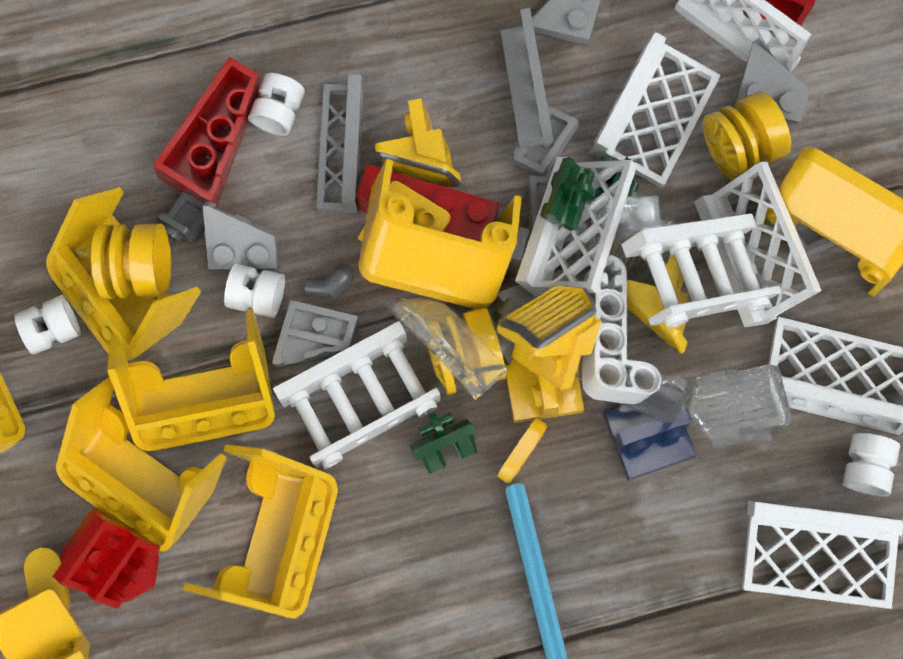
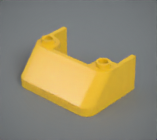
M812 147L804 148L778 187L794 227L800 222L860 258L858 268L861 271V276L868 282L873 283L868 294L874 297L891 281L903 264V199L821 150ZM768 207L765 220L768 217L769 221L775 225L777 216L774 209Z
M386 159L371 188L358 264L362 276L376 284L473 309L488 308L499 293L516 247L522 197L515 195L498 220L486 225L481 233L480 242L413 224L414 208L409 199L401 194L388 191L393 160Z
M118 187L73 201L48 253L46 266L52 280L106 352L109 354L111 336L118 335L128 362L137 358L180 326L200 295L201 290L198 287H194L175 295L167 293L166 296L158 297L156 300L154 297H138L134 288L131 295L127 298L116 296L112 299H103L99 296L92 275V241L98 226L112 225L115 227L120 224L112 215L124 193Z
M253 308L246 310L247 340L236 343L230 351L231 367L163 380L160 369L151 362L138 361L128 363L119 336H111L107 371L132 440L138 448L145 451H157L261 430L272 424L275 418L274 401L265 350Z
M108 377L72 404L56 464V472L60 480L71 490L117 522L136 529L161 547L159 552H166L180 539L213 494L227 457L220 453L204 469L189 467L180 477L126 439L129 429L123 412L110 404L114 388L110 377Z
M225 444L223 452L250 461L246 476L247 486L252 493L263 497L244 567L236 565L224 567L217 576L214 589L184 583L183 590L288 618L299 617L308 605L337 498L338 487L336 480L330 474L262 448Z

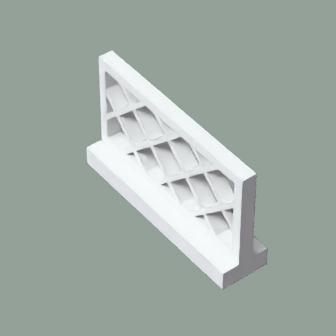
M679 0L675 6V11L743 61L747 62L752 43H757L790 72L801 60L800 55L811 36V33L765 0ZM742 10L746 11L749 18L744 16ZM759 13H761L763 16H765L767 20L762 19V17H761V15H760ZM769 30L774 32L776 38L771 36ZM787 33L794 37L796 40L790 39Z
M654 32L645 44L588 153L598 159L606 156L615 160H625L626 156L615 151V148L619 141L631 138L636 155L629 156L628 158L639 161V164L635 162L637 165L635 174L662 188L696 125L720 74L664 43L666 37ZM663 56L675 61L679 72L664 76L660 64ZM656 72L657 78L652 79L654 73ZM698 74L709 81L705 89L693 92L688 76ZM681 78L686 94L672 97L667 81ZM660 84L665 99L650 103L646 92L647 87ZM640 100H642L643 105L638 106ZM688 100L693 113L691 117L679 119L674 103ZM667 105L672 121L658 125L652 109ZM646 111L651 127L636 131L631 117L634 113ZM687 124L683 130L681 125ZM626 127H627L629 133L623 134L624 131H625V129H626ZM674 127L678 142L675 145L665 147L660 130ZM653 133L658 149L643 153L638 136ZM673 151L669 158L667 152ZM656 155L661 156L664 165L661 175L649 170L645 158Z
M566 157L556 158L515 280L519 285L535 297L554 286L585 288L588 293H597L637 167L632 160L576 163L580 167L595 173L592 187L595 190L601 186L605 191L592 203L586 202L579 226L590 217L594 224L579 235L577 230L569 231L559 224L550 223L540 215L543 204L548 202L552 191L550 183L553 174L558 172L562 159ZM622 172L620 179L609 188L606 181L615 173ZM611 201L610 211L599 219L596 212ZM571 233L575 240L562 250L566 236ZM598 233H601L602 236L599 244L589 251L585 244ZM581 249L584 256L569 267L566 259ZM561 264L564 272L551 281L555 268ZM590 265L591 270L587 282H577L575 276Z
M759 162L714 194L704 195L694 202L701 221L745 215L748 200L759 203L754 220L757 227L752 229L749 244L745 240H743V244L760 289L780 286L782 292L779 293L776 306L772 307L770 302L769 306L753 312H749L748 307L737 309L744 327L768 324L777 319V315L821 292L819 283L767 162ZM758 175L763 183L761 197L750 193L753 180ZM731 193L740 196L736 213L733 212L727 198ZM768 207L774 209L777 216L774 228L764 225ZM762 231L772 235L768 252L758 248ZM781 239L787 241L790 247L788 261L777 256ZM724 242L718 243L716 247L734 294L746 292L729 246H725ZM756 255L766 259L762 275L758 273L754 264ZM775 263L785 267L782 284L771 280ZM794 272L801 274L806 285V289L801 292L790 288Z
M778 317L775 322L767 375L761 390L760 400L900 435L903 432V384L900 381L903 378V371L895 375L884 359L890 356L903 359V347ZM783 329L796 332L803 343L790 349L782 338ZM821 339L829 340L838 351L825 358L815 342ZM806 347L818 361V363L807 369L804 368L795 356L796 353ZM856 347L865 349L873 360L860 366L849 351ZM780 349H781L784 354H782V355L779 356ZM840 356L845 359L853 370L840 378L830 364L831 361ZM788 359L799 374L792 378L777 375V365L783 360ZM874 365H877L888 379L877 387L864 372ZM822 367L833 383L826 387L817 385L810 376V373ZM857 376L868 392L863 395L853 394L845 382ZM892 384L901 396L900 405L887 402L880 391Z
M748 501L747 515H749L742 580L743 590L892 609L899 535L903 536L902 520ZM758 525L772 526L781 539L767 550H764L756 540ZM779 527L792 530L785 535ZM801 530L809 531L817 541V544L803 555L798 552L789 540ZM816 532L829 534L821 539ZM837 535H845L854 548L838 560L826 544ZM854 537H861L865 539L858 544ZM875 539L887 541L886 556L874 564L863 548ZM785 543L797 559L781 571L769 555ZM755 548L760 552L757 558H755ZM822 548L834 564L818 576L806 560ZM859 553L870 569L854 580L843 564ZM765 559L777 575L766 584L752 583L753 568ZM800 564L804 566L814 579L802 589L794 588L785 577ZM885 566L883 575L880 569ZM837 569L841 571L850 583L839 594L831 593L822 582ZM874 574L883 583L882 599L868 598L860 588V585ZM782 580L787 587L775 586V584ZM819 585L824 592L814 591L812 589ZM853 590H856L860 596H853L848 594H850Z

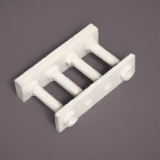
M752 214L643 229L621 244L626 258L642 256L643 260H647L663 303L664 310L648 319L650 326L666 323L667 328H673L688 322L689 318L748 307L749 312L757 311L769 306V299L782 292L780 286L760 289L743 244V240H745L744 234L757 227ZM724 242L725 246H729L746 292L734 294L716 247L718 243ZM692 247H697L699 251H703L719 297L706 298L689 249ZM670 251L671 255H675L692 302L678 303L661 256L663 252Z
M399 321L273 388L284 408L288 405L296 407L319 452L309 456L316 469L320 466H323L324 469L330 468L343 460L342 455L416 414L419 417L427 415V411L437 409L436 403L441 401L440 392L437 388L427 393L424 391L402 351L404 348L403 344L407 342V337ZM383 354L385 357H390L413 398V401L394 410L371 368L372 360ZM352 371L354 374H359L382 416L365 427L362 426L339 384L342 381L341 377ZM320 388L328 391L350 432V435L331 444L308 401L310 399L309 394Z

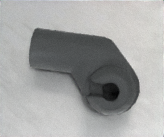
M339 264L325 280L307 278L305 295L326 298L339 297L352 284L354 279L353 269L348 264Z

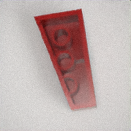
M232 57L227 59L153 164L156 175L160 180L181 193L183 191L187 192L204 203L212 202L216 204L215 208H217L248 124V116L258 96L260 83L259 75Z
M368 164L356 194L359 210L366 214L371 188L381 168ZM391 172L390 183L399 181L450 213L451 220L444 230L446 233L480 242L481 233L486 225L496 222L498 219L499 202Z

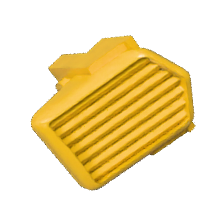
M670 254L668 263L664 262L676 298L679 304L689 303V294L681 292L684 279L675 255ZM627 279V309L667 344L683 354L687 346V340L683 336L686 323L673 328H667L666 323L650 326L648 319L664 310L658 289L655 286Z

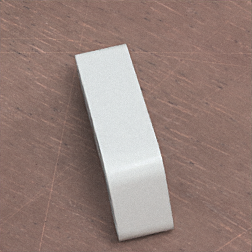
M608 255L597 293H589L597 310L595 317L602 320L592 353L582 355L583 389L588 396L596 400L638 404L659 389L661 376L657 368L652 364L627 360V271L624 263L619 258ZM590 270L584 276L583 282H587ZM600 306L605 307L609 312V315L605 314L601 310ZM600 339L608 344L609 350L602 346ZM599 373L607 377L609 385L601 380ZM634 378L642 383L643 389L636 385Z

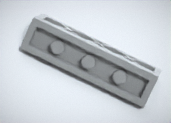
M530 8L520 10L523 26L500 30L520 149L554 142Z
M348 74V85L324 84L317 212L358 213L356 194L360 182L364 104L362 75ZM331 95H347V106L338 112L331 105ZM330 112L334 115V117L331 120ZM340 121L345 126V137L336 143L329 136V130ZM328 143L333 147V148H331L329 151H328ZM338 152L344 158L343 169L335 175L327 167V161ZM326 174L331 178L327 183ZM337 184L342 189V203H325V193Z

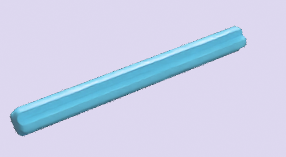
M523 483L512 484L506 487L505 492L546 659H568L525 486Z

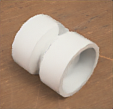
M278 73L265 74L258 90L260 98L256 99L248 116L249 122L267 133L287 136L296 117L293 111L298 110L305 93L304 88L300 83Z
M234 264L229 273L225 288L224 303L226 308L244 312L249 308H253L254 313L257 315L275 318L283 299L285 276L284 274L263 270L258 274L255 267Z
M63 294L43 302L42 309L33 306L14 314L21 339L32 355L52 348L55 340L62 344L81 336L76 316ZM43 322L46 323L49 330L45 331Z
M856 433L852 435L848 455L853 459V462L846 464L842 481L843 486L853 491L873 496L891 495L894 473L890 471V467L897 465L900 444L890 438L874 434Z

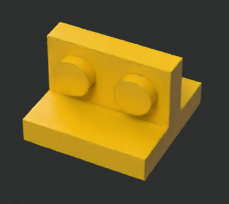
M513 360L509 365H505L514 423L533 421L536 417L546 419L584 412L577 371L571 389L560 390L516 360Z

